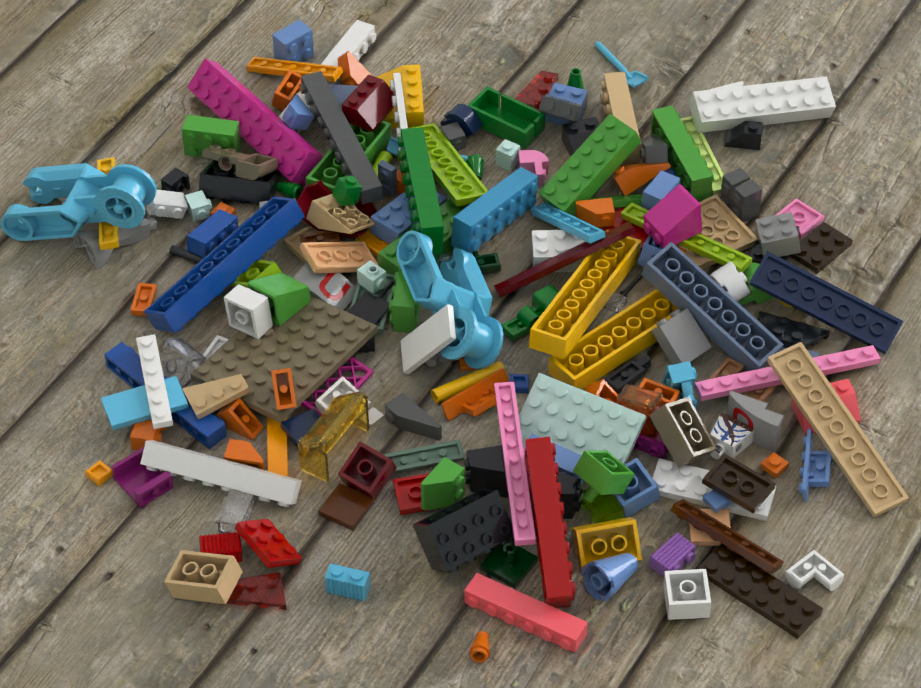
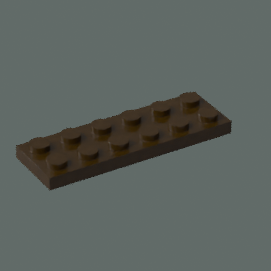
M722 543L697 568L706 569L708 581L797 639L823 612L821 606L770 573L762 571L753 562L746 561L743 556L729 550Z

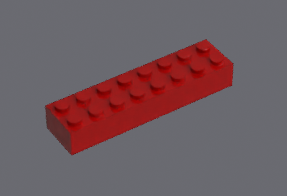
M550 437L525 439L524 456L544 603L555 608L570 607L571 600H574L576 591L574 581L570 582L573 569L572 562H568L570 554L569 542H565L567 534L566 521L562 522L564 505L563 502H559L561 484L556 482L558 481L557 475H559L558 463H554L556 455L555 443H551Z

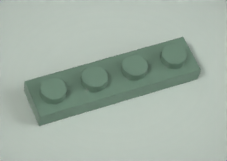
M460 439L383 454L395 463L397 469L393 474L437 466L444 457L453 462L465 459Z

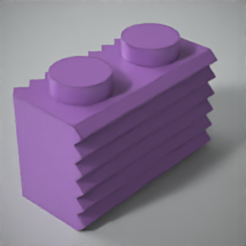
M676 532L650 556L649 567L663 577L664 571L682 570L686 563L690 564L696 556L695 544H692L691 541Z

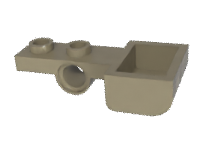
M210 145L209 148L202 151V157L218 160L219 167L222 170L229 171L236 168V176L248 180H256L275 172L278 168V158L257 153L248 155L236 152L232 148L222 149L219 145Z

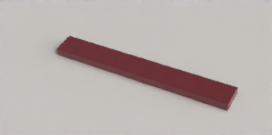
M629 221L605 232V238L592 243L584 242L494 285L499 297H503L634 234L635 229Z

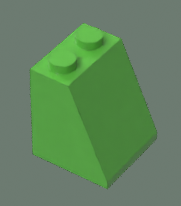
M282 272L254 279L247 283L248 288L268 297L272 322L279 326L311 302L309 287Z

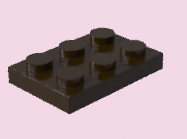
M823 222L799 242L801 253L791 254L790 257L818 274L852 245L853 240Z
M726 454L718 460L702 480V484L753 514L776 486V483Z

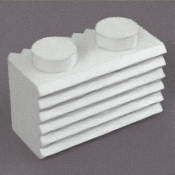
M157 190L154 200L149 205H146L149 215L182 219L188 208L184 193Z

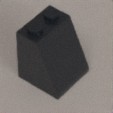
M502 445L466 451V459L463 460L465 484H469L470 491L476 492L480 489L498 490L500 497L509 498Z
M559 472V475H557L558 481L556 482L561 484L559 502H563L564 505L563 519H573L575 513L579 512L582 506V500H580L583 492L581 479Z

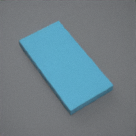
M177 376L164 379L171 413L188 408V402ZM145 385L101 398L112 430L152 419Z

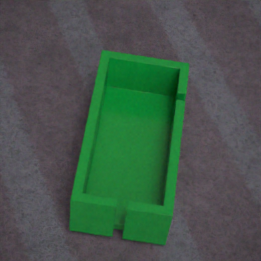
M488 86L467 105L476 112L483 125L480 128L514 142L524 149L534 141V137L537 138L545 130V113L505 94L501 95L500 108V92Z

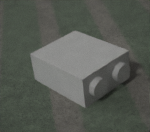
M688 308L682 311L680 309L670 313L671 318L668 320L666 318L661 319L655 323L657 327L651 330L672 365L687 361L691 362L712 348Z

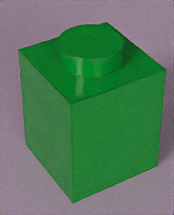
M354 176L338 177L332 196L341 206L356 205L362 186Z

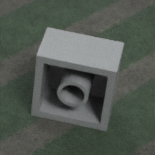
M792 212L755 219L763 258L767 251L778 257L801 253L799 236Z

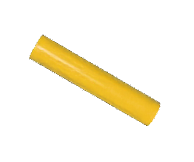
M497 361L487 368L478 369L432 389L431 396L434 402L439 404L497 370L505 369L501 361Z

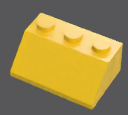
M632 517L571 528L574 548L581 570L588 562L624 553L632 554L636 557L637 561L642 560L636 519Z

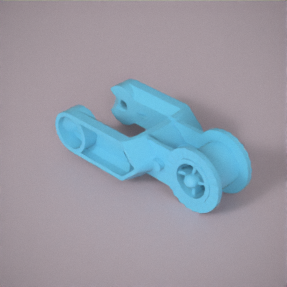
M87 163L33 168L23 181V185L29 189L32 201L47 204L55 198L67 199L62 205L29 208L22 204L10 205L1 218L0 225L5 234L18 241L72 238L86 223L107 222L113 226L125 229L137 227L144 219V206L149 205L156 196V184L145 170L128 164L114 166L108 174Z
M413 230L406 232L398 243L396 256L414 301L431 310L433 314L437 313L447 304L453 306L456 339L439 351L440 354L449 360H458L464 357L467 365L474 369L482 370L487 368L499 355L504 334L501 323L489 316L492 295L475 257L469 252L454 248L453 256L446 261H442L439 270L432 254L433 245L430 237Z

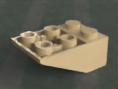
M332 194L313 200L306 217L307 220L319 229L352 234L375 225L355 205L341 206Z

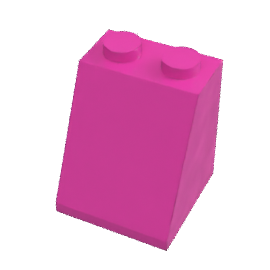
M681 184L677 185L644 215V231L650 234L655 243L659 244L662 248L666 247L670 242L676 245L702 232L701 204Z

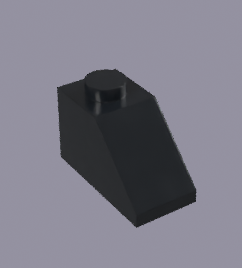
M744 121L726 132L724 147L760 150L763 122Z

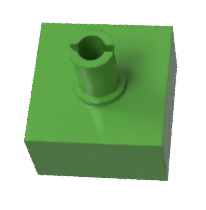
M607 450L584 451L573 469L579 477L589 484L586 492L583 494V498L591 503H594L598 494H623L635 475Z

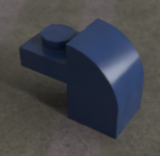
M457 104L444 115L445 118L440 122L442 126L458 122L466 136L474 134L483 125L476 112L465 104Z

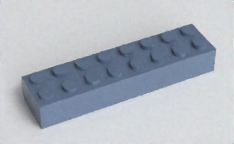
M670 242L646 263L641 275L678 309L682 311L688 308L700 329L733 360L743 364L745 371L764 368L768 364V357L781 350L784 344L674 243Z

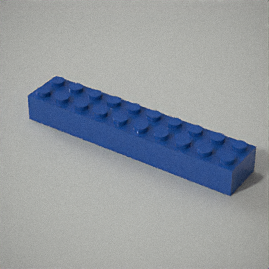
M273 196L151 304L144 313L154 328L173 333L182 330L183 325L189 320L194 319L201 309L206 308L210 304L212 299L221 295L228 285L233 284L240 274L249 269L251 264L260 260L262 255L267 250L272 249L279 239L284 238L290 229L299 225L300 220L305 215L296 200Z

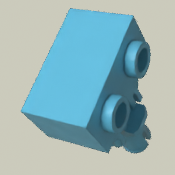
M690 361L667 366L661 381L662 384L679 390L680 399L689 397L696 409L698 401L694 399L692 389L693 383L697 378L695 368L691 366Z

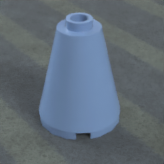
M624 553L588 562L581 571V576L584 575L585 578L583 585L594 599L607 601L637 571L638 561L632 554Z

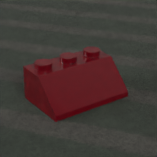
M368 74L342 103V111L348 123L373 132L394 108L392 106L394 92L390 90V87L383 79Z

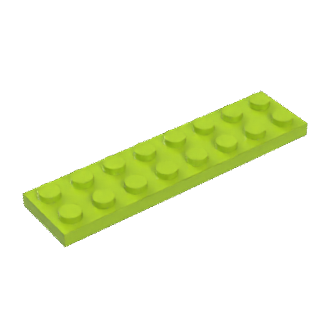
M435 123L411 127H423L433 177L456 206L471 204L488 192L487 188Z

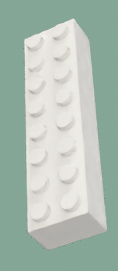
M827 76L694 91L688 102L697 133L732 129L744 121L763 122V125L830 118L836 108Z

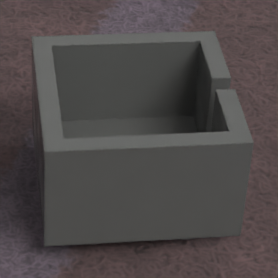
M742 168L723 175L720 199L743 223L759 216L762 189L753 179L750 180V176Z

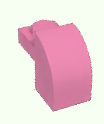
M536 150L518 151L519 168L522 167L537 175L538 188L543 187V180H546V174L549 173V160L547 156Z

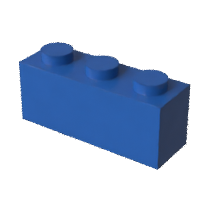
M219 209L187 235V250L203 258L206 257L238 228V217Z

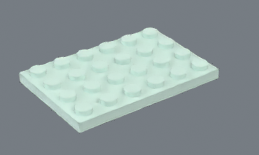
M541 373L538 374L519 414L523 445L525 444V439H529L531 434H535L539 437H550L551 442L580 455L584 451L607 450L624 465L647 418L644 414Z

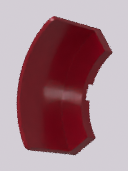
M321 180L307 185L296 200L305 215L302 220L318 231H324V229L317 228L306 217L313 200L333 194ZM358 200L355 205L369 219L378 212L372 202L361 204L360 200ZM368 228L352 234L337 233L341 238H352L364 235Z

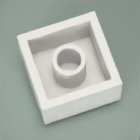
M238 284L224 296L229 326L257 339L273 326L268 297Z
M706 569L664 571L663 588L668 620L710 618L711 597Z

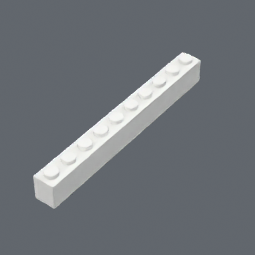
M356 20L321 64L338 66L337 58L347 51H350L359 61L360 57L367 52L371 43H374L376 40L375 26ZM340 77L336 82H327L330 89L332 84H341ZM299 91L296 95L301 98L311 111V106L306 103L305 94H301ZM286 107V108L284 109V111L280 114L279 117H280L281 119H282V117H283V115H284V113H285L287 107ZM293 129V130L296 131L299 135H300L301 132L303 131V130H299V129Z

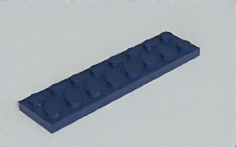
M768 251L749 283L751 286L867 346L873 345L877 351L885 355L903 323L902 320Z

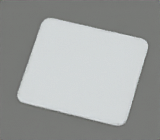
M373 407L364 413L361 418L372 425L384 415Z

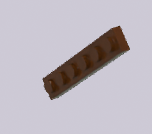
M682 499L673 504L671 512L676 514L679 519L686 520L695 529L710 535V538L721 542L729 550L737 552L746 561L753 562L762 571L773 574L781 569L784 561L691 503Z

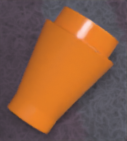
M485 631L477 632L476 638L469 650L471 659L478 663L485 662L490 656L489 634Z

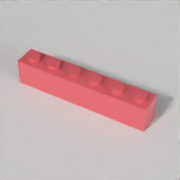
M479 573L475 574L464 590V603L470 607L480 609L490 616L502 619L507 624L522 628L525 632L533 633L545 641L553 642L565 650L576 653L587 635L588 622Z

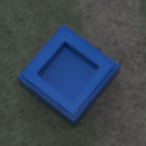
M510 374V382H514L515 392L529 394V374Z

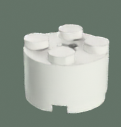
M731 261L708 275L737 302L750 294V290L745 284L747 282L746 276L743 272H738Z

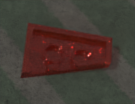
M541 71L515 99L539 110L543 96L548 95L554 83H557L558 73Z
M281 572L239 578L226 604L244 606L257 604L263 608L276 606L281 610H287Z

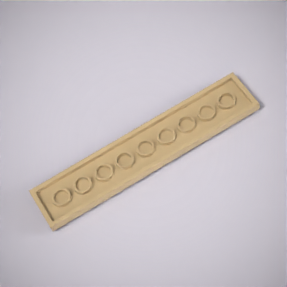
M802 342L769 356L767 362L873 518L907 502L909 497Z

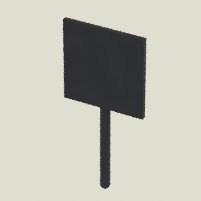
M394 279L378 297L365 291L349 309L348 313L376 324L389 309V302L381 298L393 286Z

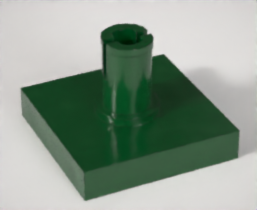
M510 541L504 545L499 544L481 564V570L515 589L538 563V557L520 546H515Z

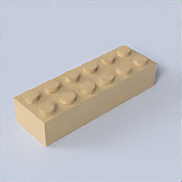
M625 72L604 73V80L601 81V91H603V94H600V103L604 104L602 108L603 116L607 117L609 114H612L635 130L639 136ZM641 143L620 166L640 163Z

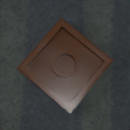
M339 483L318 510V514L353 531L374 504V498Z

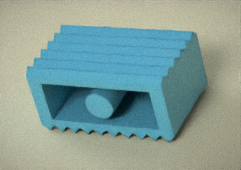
M330 563L325 575L326 593L366 601L371 587L370 572Z

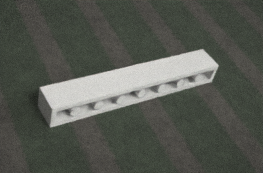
M147 440L145 442L140 463L146 465V469L151 471L161 469L165 472L168 471L172 476L177 474L183 475V479L195 482V479L201 480L202 484L214 487V484L220 485L221 489L232 492L233 489L238 490L240 495L251 497L253 494L259 496L258 499L270 502V500L278 501V505L284 507L296 504L302 480L154 440Z

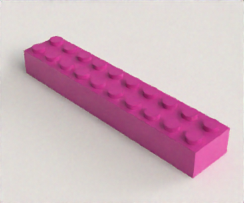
M204 58L187 88L221 119L239 121L240 136L261 155L278 158L277 170L291 182L305 186L306 177L319 163L323 155L296 131L289 128L278 115L219 63Z

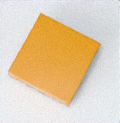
M98 461L85 471V475L98 486L113 476L112 469L102 461Z

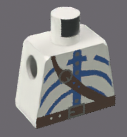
M721 413L710 433L717 447L710 455L715 459H719L724 454L735 458L753 442L754 429Z

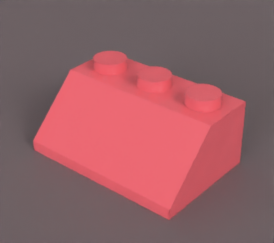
M849 379L831 382V386L857 423H860L861 418L856 392ZM792 399L791 407L804 434L807 435V429H812V433H816Z

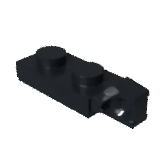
M646 354L639 360L630 359L604 380L619 394L645 375L651 366L652 358Z

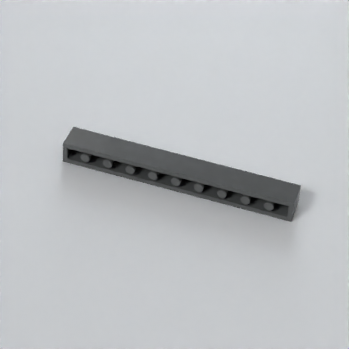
M318 71L301 76L300 92L305 94L306 103L311 106V112L314 117H317V124L319 128L323 129L324 138L329 140V147L331 151L335 152L336 161L341 163L343 174L354 176L362 186L359 196L361 204L383 199L382 184L322 72Z

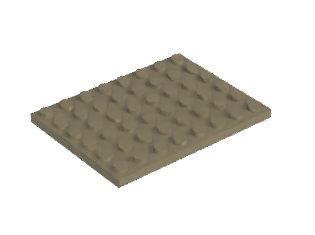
M310 295L311 302L281 326L273 323V326L259 339L239 330L191 373V379L202 384L242 374L251 392L240 397V399L247 407L281 423L378 332V327ZM291 368L297 407L277 410L271 371Z

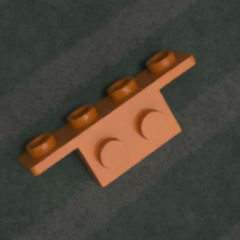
M505 369L497 370L444 401L441 406L446 420L450 421L463 412L474 417L480 416L485 410L495 407L494 383L509 382Z

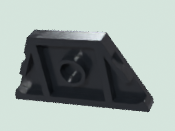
M759 311L758 321H761V324L784 344L783 347L788 348L802 342L804 347L808 349L810 346L818 344L819 339L829 338L830 330Z

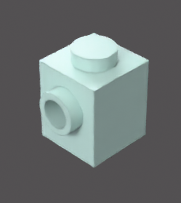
M505 139L496 149V166L511 172L518 164L520 145Z
M202 190L185 195L188 205L187 210L193 222L210 217L212 204L210 199H206Z
M370 260L357 269V282L374 294L378 290L383 289L387 284L386 271Z

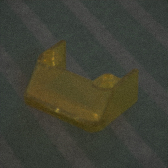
M358 391L339 395L332 399L330 406L298 442L300 470L328 482L327 454L350 425L365 431L369 430L368 396Z

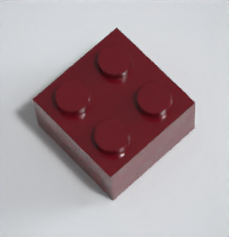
M359 441L338 472V476L342 482L374 498L375 501L397 467L392 459Z

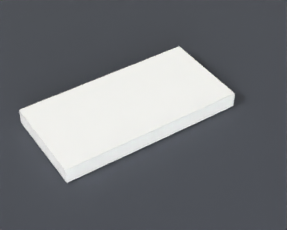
M447 304L401 340L403 373L409 375L456 339L453 306Z

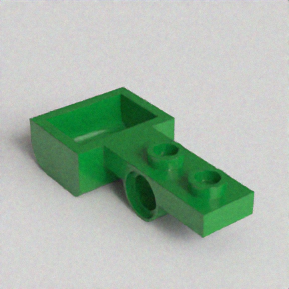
M548 285L536 291L532 296L531 306L534 308L529 306L522 307L518 311L517 317L501 324L503 333L512 341L529 333L531 327L559 291L553 285Z

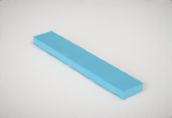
M542 203L530 208L531 215L588 243L605 238V231L550 204Z

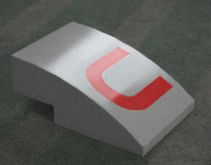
M307 261L293 277L309 287L311 296L345 311L352 303L356 287L340 273H314Z
M730 391L727 415L754 429L753 442L775 452L780 442L784 415L767 410L768 403Z

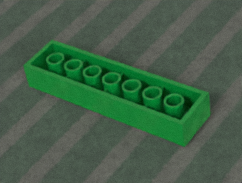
M423 127L401 129V136L398 137V146L401 147L398 150V161H402L400 162V172L404 173L402 175L403 185L407 186L405 187V197L409 198L407 199L408 210H411L410 222L414 223L412 224V230L430 237L433 245V255L443 254L444 225Z

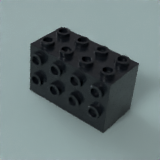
M480 489L413 524L431 569L440 570V572L448 571V573L458 570L460 568L459 565L464 562L467 564L477 559L476 556L481 553L487 554L494 550L493 547L498 544H507L511 541V537L514 536L511 520L499 492L492 489Z

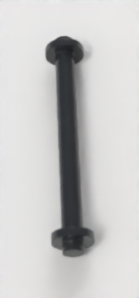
M642 271L624 291H620L621 298L625 297L627 299V294L643 277L641 275Z

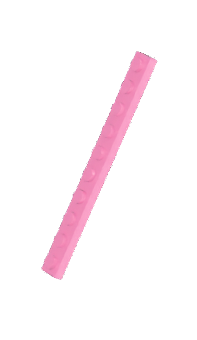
M871 345L813 357V360L824 375L880 364L881 357L874 346ZM770 366L695 382L694 389L700 400L705 401L729 396L730 391L743 393L781 385L782 382Z
M514 382L494 383L515 546L536 544L515 385Z

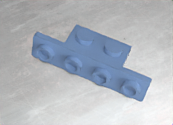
M807 429V436L803 437V447L806 450L802 451L804 467L800 468V477L803 479V482H799V494H803L804 502H808L809 487H830L832 456L829 451H813L812 429Z

